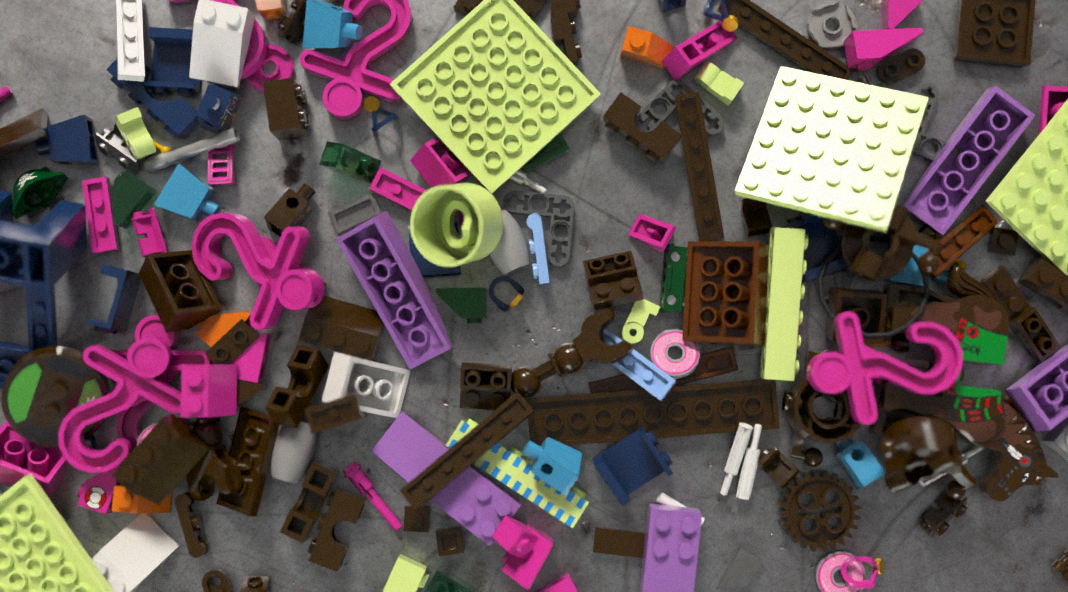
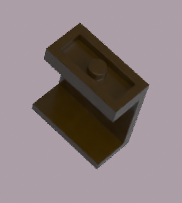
M356 394L304 409L312 434L368 416L367 412L360 410Z

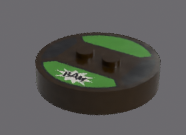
M62 346L44 347L24 355L13 365L2 389V410L10 426L25 439L39 445L59 447L58 432L63 419L77 406L109 394L110 384L106 375L84 362L83 352ZM105 418L86 426L84 440L99 429Z

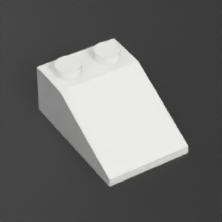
M199 0L193 23L189 73L191 79L239 88L255 16L248 8L211 0Z
M334 352L322 401L329 402L356 394L361 411L397 418L401 412L411 370Z
M141 513L92 558V561L114 592H135L180 545L148 513Z

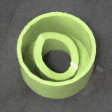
M472 183L442 185L427 190L417 200L411 213L410 230L415 246L428 261L443 267H453L481 260L497 247L503 232V215L494 196L479 185ZM458 209L464 214L462 237L454 227V216Z

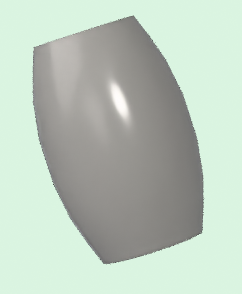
M501 210L503 215L502 236L497 247L489 256L497 268L506 276L530 265V256L527 241L519 224L507 210Z
M301 420L298 428L285 425L281 427L276 437L271 457L272 477L286 482L299 483L307 472L316 445V433H311L307 421Z

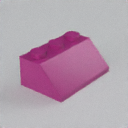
M5 421L0 427V483L12 487L25 476L32 474L50 499L60 486L69 462L64 458L59 447L33 443L19 435L10 426L8 421Z

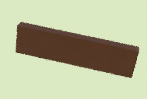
M983 204L939 240V242L943 243V246L937 256L939 268L934 273L928 274L932 280L937 278L998 224Z

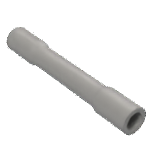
M233 127L190 145L144 159L143 164L145 170L148 173H152L204 152L239 142L240 136L237 129Z

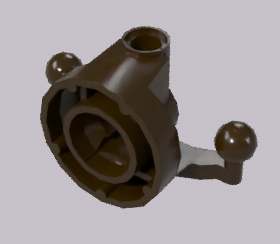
M895 204L887 232H885L890 237L891 246L888 251L884 252L882 256L866 251L870 247L869 239L871 234L877 230L849 223L842 233L840 252L841 258L849 271L861 279L875 282L888 280L900 273L911 260L913 248L916 245L930 250L929 253L920 257L918 262L920 270L928 274L934 273L939 268L937 256L943 243L917 233L916 227L909 216H907L908 210ZM827 217L822 219L824 226L831 230L840 228L843 221Z
M826 349L822 353L835 351L831 349ZM807 351L804 377H801L790 388V391L786 390L784 392L781 409L782 412L786 413L791 428L794 430L790 457L804 460L805 464L810 467H817L822 463L823 454L815 447L802 451L805 438L808 437L820 443H838L850 438L861 427V424L855 422L852 418L847 389L839 393H821L809 384L807 366L814 356L821 354L813 351ZM818 397H824L830 402H836L833 417L818 418L812 411L813 400Z
M912 417L895 422L886 429L883 439L879 442V454L886 460L885 483L893 493L908 489L919 481L934 479L944 472H948L955 478L946 484L945 490L950 498L960 499L965 495L967 489L978 485L976 478L970 475L962 464V457L957 446L956 431L949 423L931 417Z

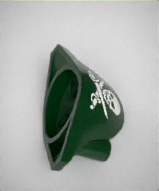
M48 167L33 169L23 173L13 186L14 202L11 208V215L18 219L46 207L56 198L68 180L64 172H52Z

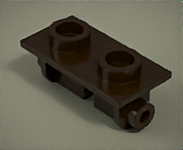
M293 0L290 5L293 9L289 17L284 16L278 25V29H280L278 36L288 35L286 40L292 44H295L296 41L299 42L304 33V24L300 20L301 18L305 20L307 0Z
M241 319L205 354L214 364H231L259 336L251 325L248 326Z
M946 493L936 503L943 511L940 513L932 507L920 518L921 522L919 525L925 531L929 528L932 530L930 532L931 538L936 534L939 536L943 535L950 527L948 522L954 516L958 519L968 509L965 506L968 498L965 497L961 501L960 499L950 498Z

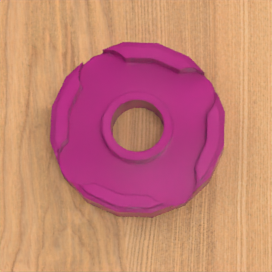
M267 44L268 54L263 64L254 75L247 77L251 85L260 92H264L263 82L292 78L294 76V62L288 52L280 46ZM267 63H274L276 65V71L271 75L264 74L263 69Z

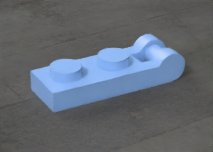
M532 213L527 218V226L533 230L534 239H529L531 254L536 253L537 263L532 264L534 279L539 278L540 284L550 283L542 218L539 214Z

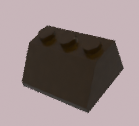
M192 250L147 254L139 271V276L166 332L190 329L221 310L222 307L207 277L199 271L193 260Z
M323 296L318 305L309 308L304 319L299 341L375 361L385 325L376 310Z
M174 414L162 417L112 475L131 493L160 505L210 448Z

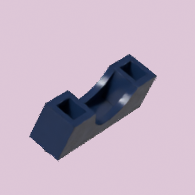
M116 59L106 69L112 75L110 80L121 90L125 86L131 92L128 96L139 106L141 103L149 108L146 113L158 122L161 119L167 124L164 129L174 138L179 135L186 140L199 126L196 118L197 111L181 97L172 101L154 99L149 88L145 86V81H149L152 71L145 64L144 82L118 80Z

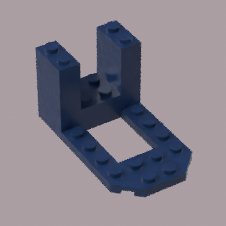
M0 190V282L25 286L28 346L0 341V389H3L8 373L13 365L24 355L40 348L58 346L55 284L87 249L85 204L61 200L36 226L14 222L11 215L13 205L12 192Z

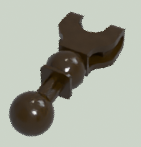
M605 308L587 317L582 324L581 333L572 340L573 343H563L556 348L554 354L548 353L549 361L536 368L521 366L515 369L511 376V390L515 394L518 391L523 398H529L539 391L543 380L556 373L564 377L565 374L577 372L584 363L589 364L593 361H600L604 364H614L630 355L634 350L631 343L621 341L617 344L608 345L603 341L602 334L604 329L615 320L613 309Z
M196 417L197 421L188 423V427H193L192 432L210 449L186 475L191 498L196 501H204L210 498L214 493V480L221 493L234 494L238 492L242 486L240 466L228 454L226 445L220 446L223 432L215 422H219L221 419Z

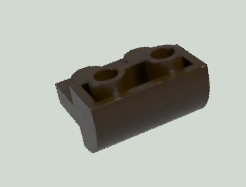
M631 250L583 261L587 286L594 310L644 300Z
M462 362L460 408L496 410L510 398L512 365Z

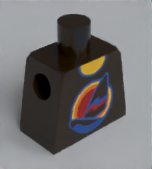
M305 183L297 193L290 188L287 189L264 216L268 229L281 238L282 232L287 227H301L312 211L309 200L316 192Z

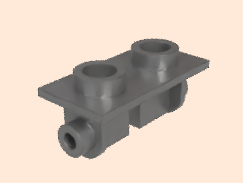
M105 128L101 135L99 133L95 134L97 148L100 152L115 158L124 169H130L136 174L138 173L137 164H143V160L147 159V156L136 160L128 146L123 147L125 141L122 135L114 129Z

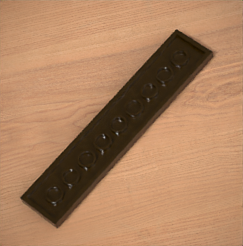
M770 379L673 386L662 401L646 389L526 398L527 403L534 410V413L528 417L530 441L539 446L542 445L546 438H552L567 446L619 442L642 426L647 433L652 431L656 438L737 432L739 423H746L753 427L755 424H760L762 426L761 430L780 428L776 380Z

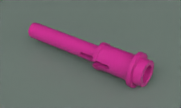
M355 462L351 463L343 470L344 478L348 477L359 493L366 495L394 531L398 530L402 526L401 522L371 487L373 483L359 468L361 465H357Z

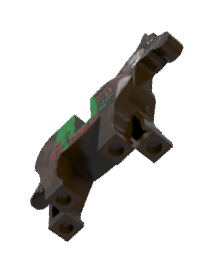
M951 265L948 270L946 287L959 298L946 297L929 289V297L924 312L914 323L934 322L946 327L958 339L962 349L963 363L1003 365L1009 332V317L1006 310L995 300L986 286L969 276L960 266ZM897 284L883 285L882 292L888 294L885 333L906 325L919 311L924 296L923 287ZM931 349L928 372L934 367L936 362V355L933 349ZM962 366L958 378L947 389L935 394H915L899 386L887 383L879 384L878 404L876 407L877 419L874 423L869 424L868 432L883 434L895 422L912 417L938 418L949 423L956 431V438L958 440L989 449L994 453L990 463V474L985 476L979 484L980 493L987 499L1005 501L1024 485L1039 486L1045 477H1059V474L1046 464L1041 444L1027 422L1012 407L1003 402L1001 390L960 386V381L964 378V366Z

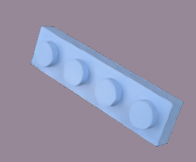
M604 329L602 336L606 344L613 345L622 341L609 330ZM633 350L630 355L612 364L660 401L665 398L677 382L636 350Z

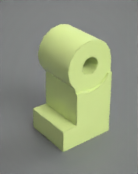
M708 61L702 64L693 77L698 85L727 106H729L744 84L738 78L734 79Z
M138 107L119 114L115 118V123L136 160L156 152L154 142L145 127Z
M645 299L634 301L622 327V338L631 344L641 341L644 335L643 327L649 314L656 316L660 306Z

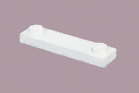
M115 0L118 80L144 82L142 0Z

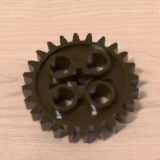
M813 469L812 477H810L804 471L802 480L795 476L794 481L796 484L794 486L789 483L786 485L790 490L789 493L781 492V495L786 500L778 502L779 505L784 507V510L779 511L778 515L785 517L780 522V525L789 526L784 533L786 535L794 534L791 541L797 543L801 540L800 547L804 549L810 543V550L813 552L816 551L818 545L822 552H826L827 545L831 549L836 550L835 542L845 545L843 537H853L849 529H858L853 524V520H859L861 517L855 515L854 511L861 509V506L855 505L853 502L859 497L850 495L854 489L852 486L844 487L847 482L846 479L842 478L837 482L838 474L833 473L829 477L828 471L823 470L821 476H819L818 470ZM833 490L836 495L835 500L832 503H827L825 495L828 491ZM808 492L811 500L809 504L803 506L800 503V497L803 493ZM819 506L826 509L841 507L840 511H821L820 516L813 512L797 514L798 510H817ZM835 515L838 518V524L834 528H829L828 520L831 516ZM812 518V528L805 531L802 526L804 520Z

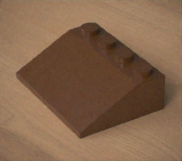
M688 241L682 341L764 345L769 245L760 241Z

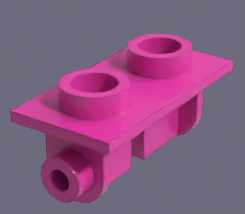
M151 208L145 213L142 211L133 213L131 220L136 236L145 234V238L138 240L142 257L146 258L147 254L167 253V244L162 237L160 220L156 216L155 209Z

